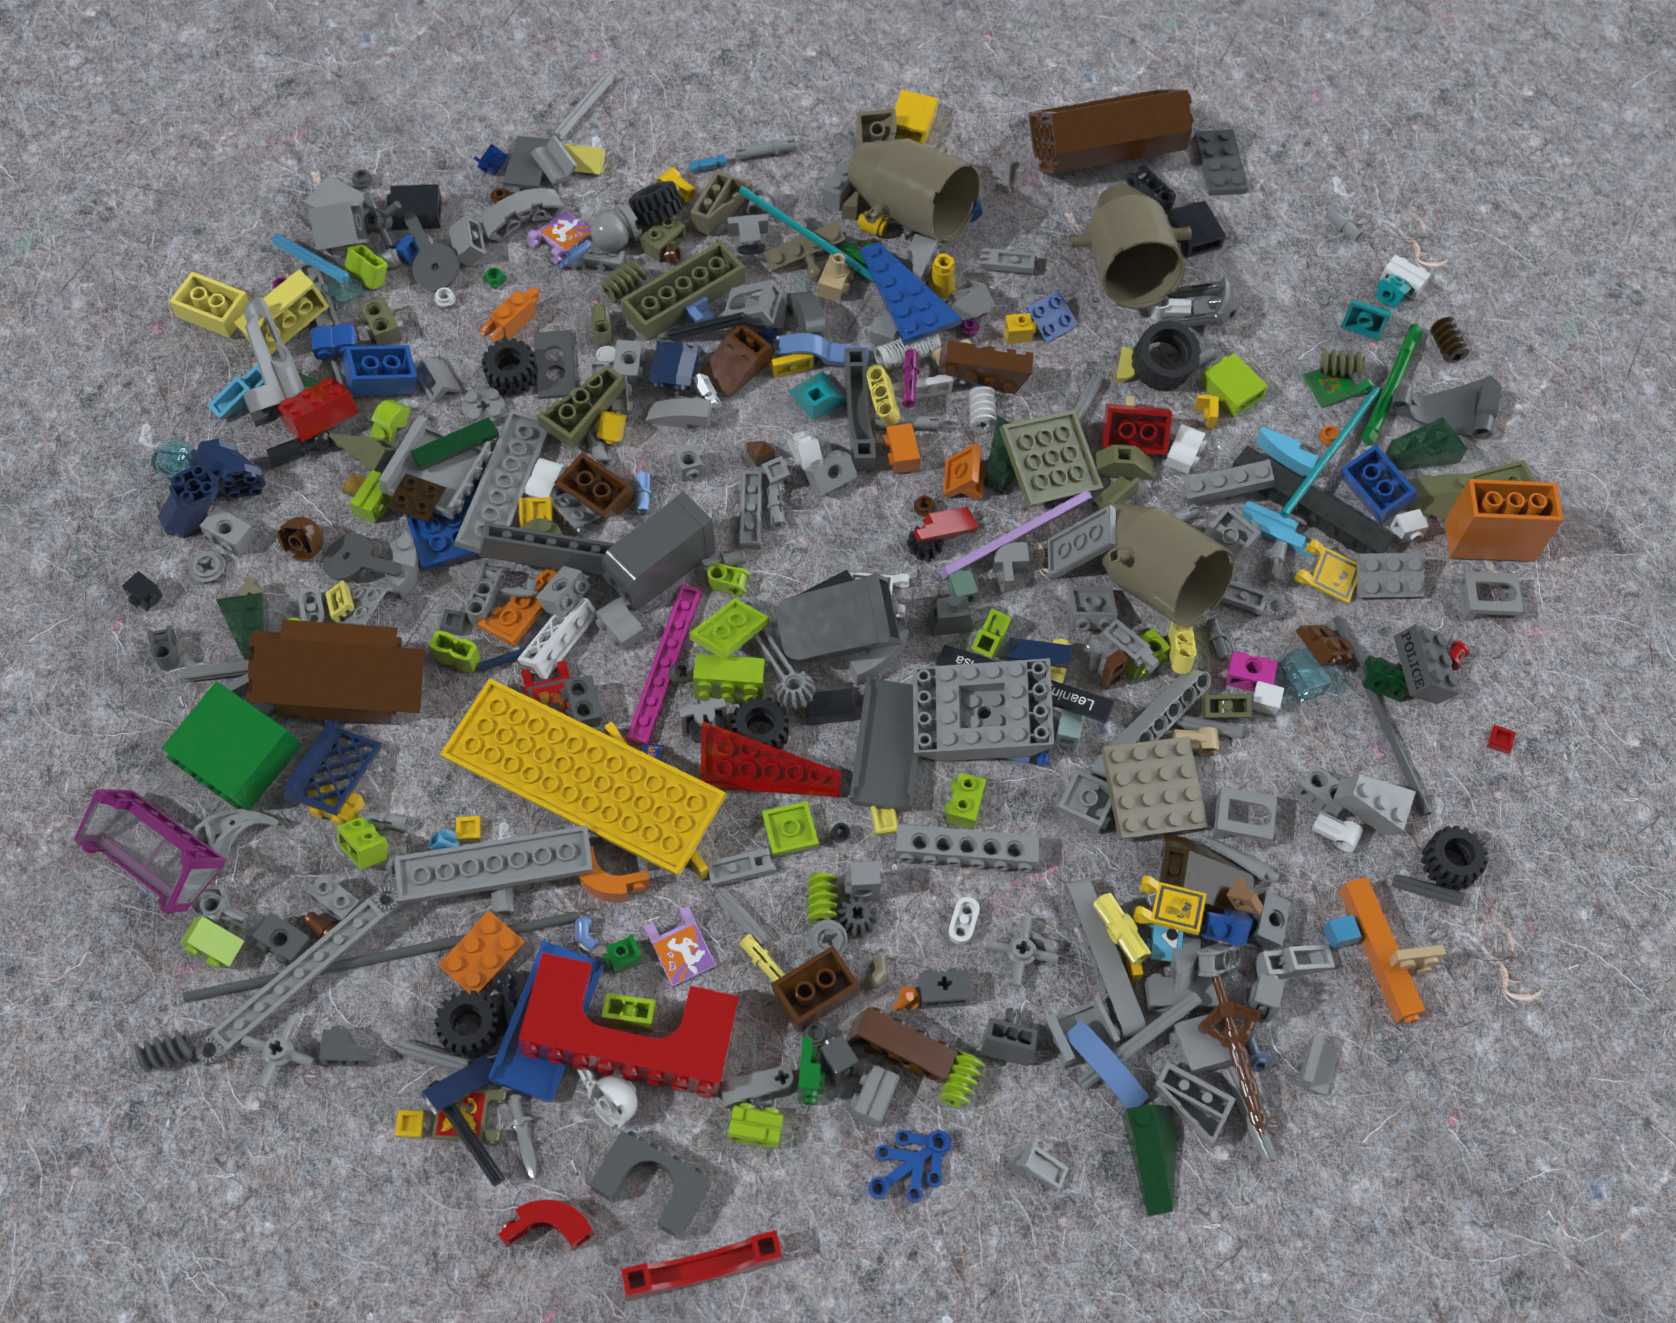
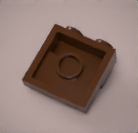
M1301 625L1296 630V633L1320 666H1345L1354 659L1352 656L1355 653L1351 649V643L1343 636L1332 637L1333 634L1327 626Z

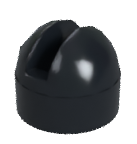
M844 823L835 824L830 832L832 840L836 843L845 842L850 836V828ZM838 829H841L842 832H841L840 837L838 838V837H837Z

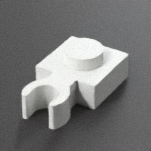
M700 373L693 377L696 383V391L701 396L711 400L712 409L716 410L721 407L722 404L716 396L717 392L709 377Z

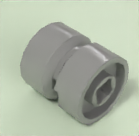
M759 183L753 189L754 194L775 206L779 194L774 186L767 183ZM749 201L747 207L748 215L767 214L768 220L771 219V214Z

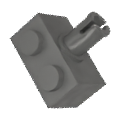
M1014 1008L1005 1010L1004 1021L989 1018L983 1033L980 1054L1029 1066L1035 1052L1038 1030L1019 1025L1021 1012L1016 1009L1015 1015H1013Z

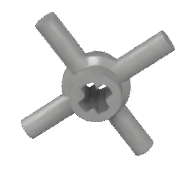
M1023 916L1020 936L1013 939L1009 944L987 940L985 946L987 950L1007 953L1011 962L1015 964L1011 986L1016 988L1021 987L1024 966L1031 964L1034 959L1057 964L1059 954L1036 950V946L1029 939L1032 918L1029 916ZM1019 949L1025 950V954H1020Z
M290 1014L280 1036L272 1037L267 1042L246 1035L242 1038L241 1045L262 1051L263 1058L267 1062L258 1082L259 1087L267 1089L276 1068L286 1065L289 1061L311 1068L314 1066L316 1058L294 1051V1046L289 1040L299 1017ZM280 1048L283 1049L281 1053L277 1052L276 1055L274 1054L276 1050L280 1051Z

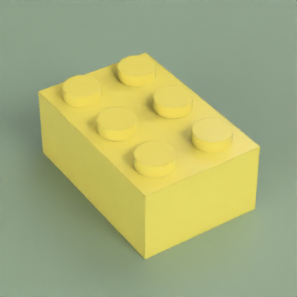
M191 272L169 303L177 318L230 338L237 329L234 322L244 314L249 300L244 291Z

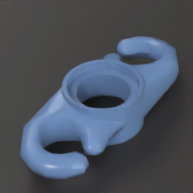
M586 240L580 246L574 244L562 258L560 268L564 269L570 263L576 265L587 253L591 242Z

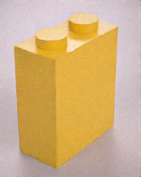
M901 89L894 108L897 124L895 138L910 139L925 145L937 113L938 98Z

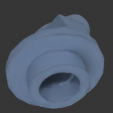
M1250 1037L1246 1044L1250 1052L1251 1071L1262 1072L1270 1066L1271 1058L1266 1051L1260 1052L1255 1037Z

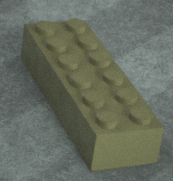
M719 241L622 298V315L647 341L686 318L685 307L703 297L708 299L709 304L731 291V288L745 283V266Z

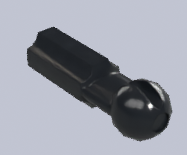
M325 430L304 442L295 438L266 449L275 468L304 457L305 452L312 448L319 450L327 449L332 443V438L329 437L330 433Z
M507 969L499 970L493 977V987L497 992L501 993L502 1003L498 1005L503 1038L518 1004V1001L513 1000L512 991L516 986V977L513 972Z

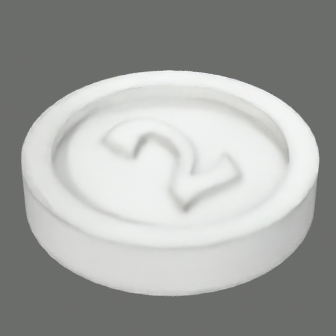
M611 346L599 348L596 353L597 360L609 361V365L613 364L616 349Z

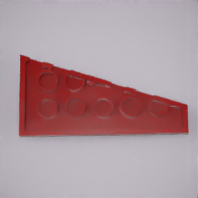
M703 721L701 781L718 789L840 796V771Z

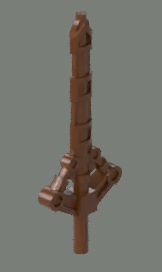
M1221 974L1212 976L1219 1004L1199 1023L1198 1029L1201 1033L1209 1034L1214 1039H1218L1222 1047H1229L1233 1066L1236 1068L1240 1081L1238 1083L1242 1097L1246 1099L1250 1113H1247L1249 1121L1256 1131L1259 1132L1260 1136L1265 1135L1267 1116L1265 1110L1261 1109L1258 1098L1260 1094L1256 1079L1253 1078L1250 1067L1251 1062L1245 1048V1043L1249 1041V1033L1260 1019L1261 1014L1257 1009H1251L1233 1001L1229 1002ZM1234 1018L1245 1020L1244 1026L1237 1027ZM1224 1020L1225 1030L1219 1033L1220 1031L1214 1026Z

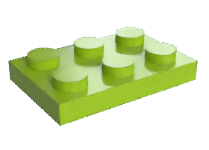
M734 598L689 633L690 640L725 659L769 624V616Z

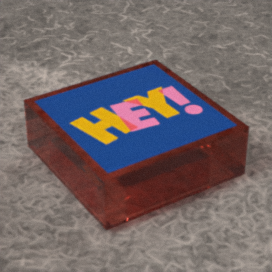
M641 743V752L663 762L664 745Z

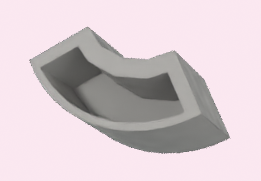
M408 532L389 544L393 555L392 561L400 563L404 571L398 577L386 575L389 586L401 599L405 598L412 591L420 574L419 557L415 544Z

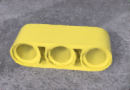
M873 365L867 370L866 377L875 411L885 425L893 426L900 420V411L892 382L882 366Z
M1171 621L1167 633V642L1171 647L1169 650L1171 668L1178 674H1188L1196 657L1193 626L1182 628Z

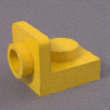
M1197 395L1194 410L1203 411V420H1206L1207 429H1215L1218 420L1219 396Z

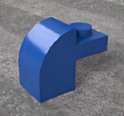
M1224 909L1223 914L1207 912L1202 936L1206 939L1226 941L1232 946H1244L1247 944L1253 919L1247 912Z

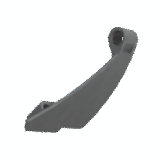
M1488 376L1456 388L1419 397L1413 396L1411 388L1399 386L1394 389L1391 408L1407 418L1432 428L1485 440L1491 438L1502 385L1492 376Z

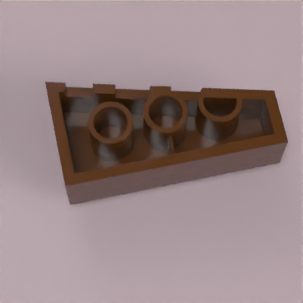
M948 340L940 351L938 372L1015 395L1032 374L1034 353L1016 354V350L1007 349V352L995 351V347L991 346L976 348L975 344Z

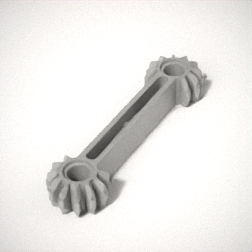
M743 594L742 598H737L763 613L759 600H755L753 596L746 598ZM764 627L758 632L763 641H761L757 634L750 640L779 681L775 687L780 703H784L786 708L793 705L795 710L798 705L805 707L806 702H812V695L815 694L813 679L811 676H807L804 671L799 674L794 672ZM775 661L779 663V665L781 666L786 675L783 674V672L781 671V669Z

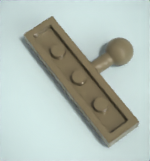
M839 221L812 231L833 246L846 241ZM804 236L764 252L772 272L804 258L809 267L807 271L809 279L818 281L823 272V269L816 265L813 255L824 249Z

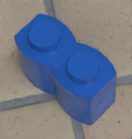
M343 323L333 327L322 326L311 329L312 351L315 359L325 361L336 356L344 357L345 346H357L356 331L353 324Z

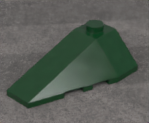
M1149 1104L1127 1108L1122 1115V1120L1147 1217L1173 1212L1177 1128L1171 1106Z

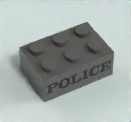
M1415 624L1394 635L1410 696L1438 705L1460 694L1457 686L1458 680L1451 666L1452 660L1446 649V639L1441 633Z

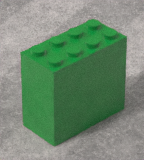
M216 681L161 749L168 753L165 757L235 809L242 807L250 811L303 744L282 726Z

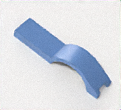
M796 333L777 336L776 343H779V350L775 351V357L780 358L796 353H807L818 356L827 365L843 367L845 348L865 347L831 343L821 336L811 333ZM866 348L867 367H868L869 348Z

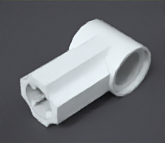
M1165 296L1161 303L1150 307L1148 314L1155 321H1162L1166 317L1191 315V300L1169 299L1168 296Z
M1323 811L1319 813L1311 829L1333 840L1334 844L1345 852L1354 851L1363 833L1362 827L1352 821L1343 822Z

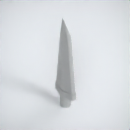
M1206 836L1215 849L1257 876L1260 880L1266 878L1273 883L1277 882L1280 875L1271 871L1269 864H1265L1237 849Z

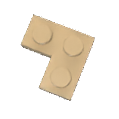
M1444 945L1396 950L1389 960L1392 968L1401 967L1403 970L1408 969L1409 973L1426 974L1431 972L1435 965L1439 964V961L1446 955Z

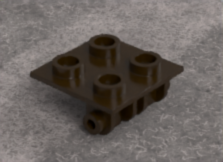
M405 473L386 507L396 513H403L407 517L412 516L413 519L423 520L424 523H432L435 517L432 513L444 494L446 487Z

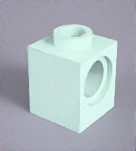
M1062 710L1054 744L1077 748L1084 716Z

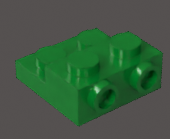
M802 1037L798 1101H803V1104L813 1106L818 1104V1094L823 1095L825 1072H820L821 1064L816 1063L817 1047L812 1046L813 1038Z

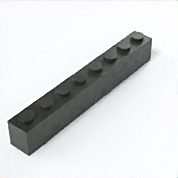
M1247 445L1233 462L1232 468L1270 459ZM1270 460L1274 476V487L1256 492H1260L1273 503L1279 504L1284 508L1304 480ZM1312 485L1291 512V514L1303 519L1310 526H1314L1329 538H1333L1345 548L1357 554L1385 553L1394 538L1390 533Z

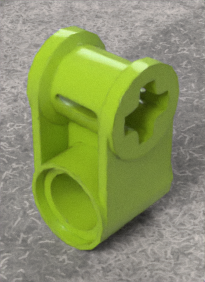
M714 563L707 569V585L713 591L742 597L743 594H746L745 586L751 574L743 568Z

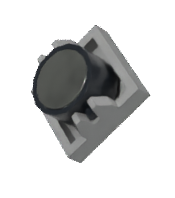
M712 698L705 703L688 704L680 708V727L683 737L690 735L693 742L701 743L703 721L724 729L727 726L725 699Z

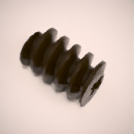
M1443 317L1431 326L1430 332L1445 362L1460 361L1470 354V350L1466 348L1467 344L1463 342L1464 338L1460 335V330L1456 329L1457 323L1453 322L1454 318Z

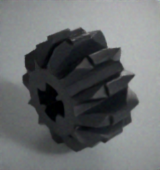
M916 525L914 531L921 528ZM910 531L909 539L907 540L910 555L916 554L917 560L924 557L927 562L929 557L935 560L937 554H941L944 538L928 542H918L913 533L914 531Z

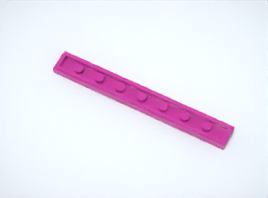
M682 584L680 586L627 733L626 742L641 746L642 744H650L672 682L668 674L669 668L679 662L703 594L702 589Z

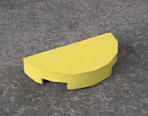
M1122 346L1115 383H1125L1126 380L1136 377L1131 359L1134 351L1130 348Z

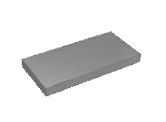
M1108 505L1048 539V577L1056 579L1117 546L1116 510L1114 506Z

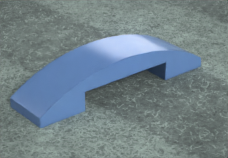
M1083 1020L1065 1034L1068 1043L1084 1058L1126 1109L1138 1107L1149 1098V1095L1128 1069Z

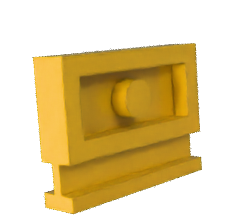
M552 497L519 498L520 528H523L527 522L536 518L549 519L553 522Z

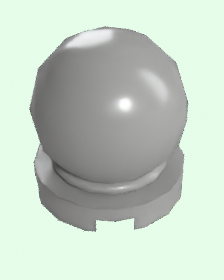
M621 202L615 206V212L607 211L600 213L594 219L590 234L594 244L601 250L608 252L618 251L627 245L629 239L632 242H636L643 236L642 230H637L634 223L637 221V218L627 204L624 205Z

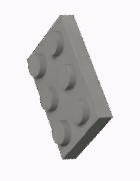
M1425 553L1357 554V597H1424Z

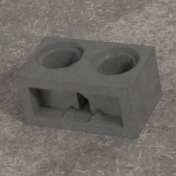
M592 675L565 680L564 687L560 689L562 702L567 703L566 715L590 727L600 726L602 713ZM579 690L583 695H575L573 691ZM585 711L588 713V716H580L577 712Z

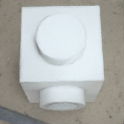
M1418 509L1396 515L1390 527L1398 543L1401 544L1421 540L1429 526L1427 518Z

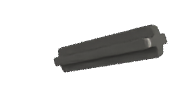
M1395 874L1392 880L1394 888L1460 906L1463 902L1464 894L1462 892L1400 874Z

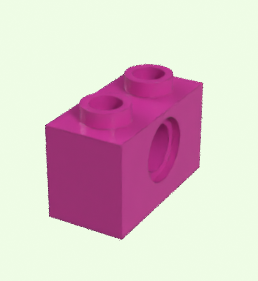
M1233 651L1228 662L1224 685L1255 692L1258 681L1274 685L1278 662L1271 661L1266 657L1259 658L1245 652Z

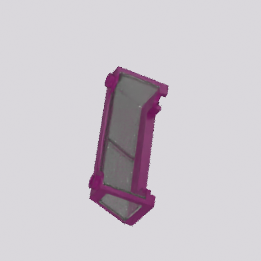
M96 789L74 838V841L82 846V850L92 854L102 852L161 897L157 900V904L160 906L161 911L168 914L186 912L226 863L224 857L133 790Z

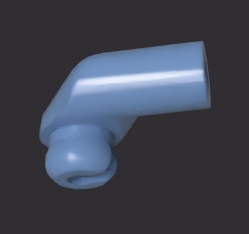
M588 916L579 917L575 921V938L590 952H593L599 945V942L589 935L592 920Z

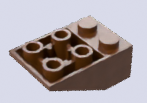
M744 324L738 325L725 337L702 368L700 374L708 376L712 385L730 398L771 362L772 345Z

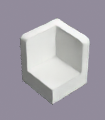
M1258 681L1253 700L1251 701L1252 710L1276 716L1281 706L1284 688Z

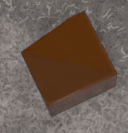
M766 441L746 443V451L756 467L775 459V450Z

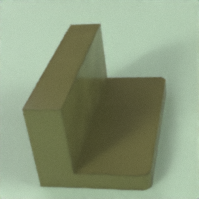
M1121 475L1093 500L1092 505L1101 510L1109 504H1124L1136 494L1140 479L1136 477L1130 482Z

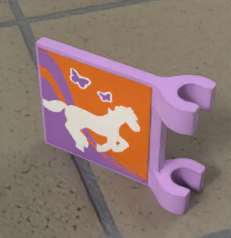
M564 211L539 230L530 231L527 234L531 239L528 241V245L536 248L544 240L554 247L551 250V254L554 255L551 261L559 265L564 255L574 244L579 246L591 237V228L567 211Z
M689 906L681 909L679 913L684 925L665 934L659 935L654 923L644 926V931L672 987L716 967Z

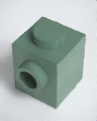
M958 570L949 574L947 586L950 594L967 596L969 604L976 603L978 589L971 570Z

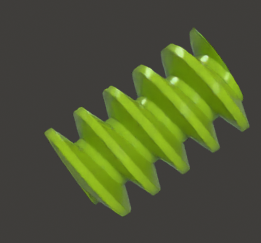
M825 872L811 873L808 880L809 897L807 903L809 906L807 907V913L809 915L807 916V922L815 925L819 921L837 917V913L831 911L837 908V903L831 901L838 899V895L831 892L838 890V886L832 884L838 881V877Z
M958 1051V1056L955 1057L954 1065L950 1069L951 1074H948L947 1083L943 1084V1092L939 1094L938 1098L950 1107L962 1109V1104L970 1105L971 1102L965 1096L974 1095L969 1086L977 1087L978 1084L972 1078L981 1077V1073L976 1068L982 1069L985 1067V1064L973 1055Z

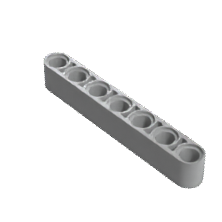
M1191 669L1188 674H1180L1109 746L1158 740L1209 689L1211 685L1210 674ZM1101 753L1094 761L1093 770L1097 776L1106 778Z
M1089 878L1067 883L1064 885L1066 898L1112 1019L1119 1028L1120 1038L1124 1039L1134 1036L1146 1027V1023L1117 947L1106 930V924L1093 907V902L1098 899Z

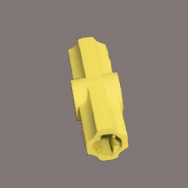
M1104 894L1093 902V907L1106 924L1105 927L1110 938L1115 944L1120 945L1132 965L1146 960L1151 955L1149 948L1138 934L1137 926L1131 916L1123 912L1112 894Z

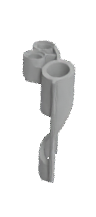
M261 296L252 299L244 310V316L247 321L245 328L265 384L244 392L243 396L250 413L275 407L277 404L282 403L283 400L292 398L305 389L288 348L281 341L266 301ZM263 317H265L281 359L274 360L271 357L257 323Z

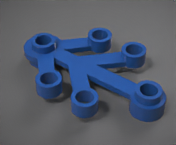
M899 1130L895 1137L897 1145L905 1147L911 1143L925 1146L918 1152L892 1149L886 1145L878 1146L875 1152V1157L878 1161L886 1162L891 1159L904 1161V1163L884 1178H873L868 1186L870 1196L876 1200L885 1198L889 1187L912 1171L911 1184L906 1197L910 1203H918L922 1198L920 1187L923 1162L931 1155V1172L928 1174L926 1181L931 1188L939 1187L942 1182V1175L940 1174L942 1156L949 1152L952 1144L949 1134L943 1130H934L928 1136L909 1133L907 1130ZM904 1134L907 1136L908 1140L906 1142H901L898 1139V1136ZM941 1140L943 1146L936 1147L934 1141ZM879 1150H886L888 1155L880 1157L878 1154ZM936 1175L939 1178V1182L932 1183L930 1177ZM876 1185H880L883 1188V1192L877 1194L873 1188ZM911 1191H917L919 1197L917 1199H913L910 1197L909 1193Z

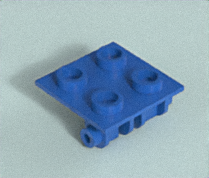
M1059 289L1026 307L1027 313L1031 314V319L1035 321L1036 327L1045 343L1079 325Z

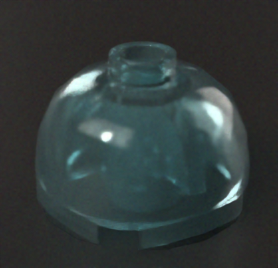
M167 439L157 446L151 458V465L156 472L162 471L166 474L165 478L171 480L176 473L196 466L191 455L194 447L184 440Z

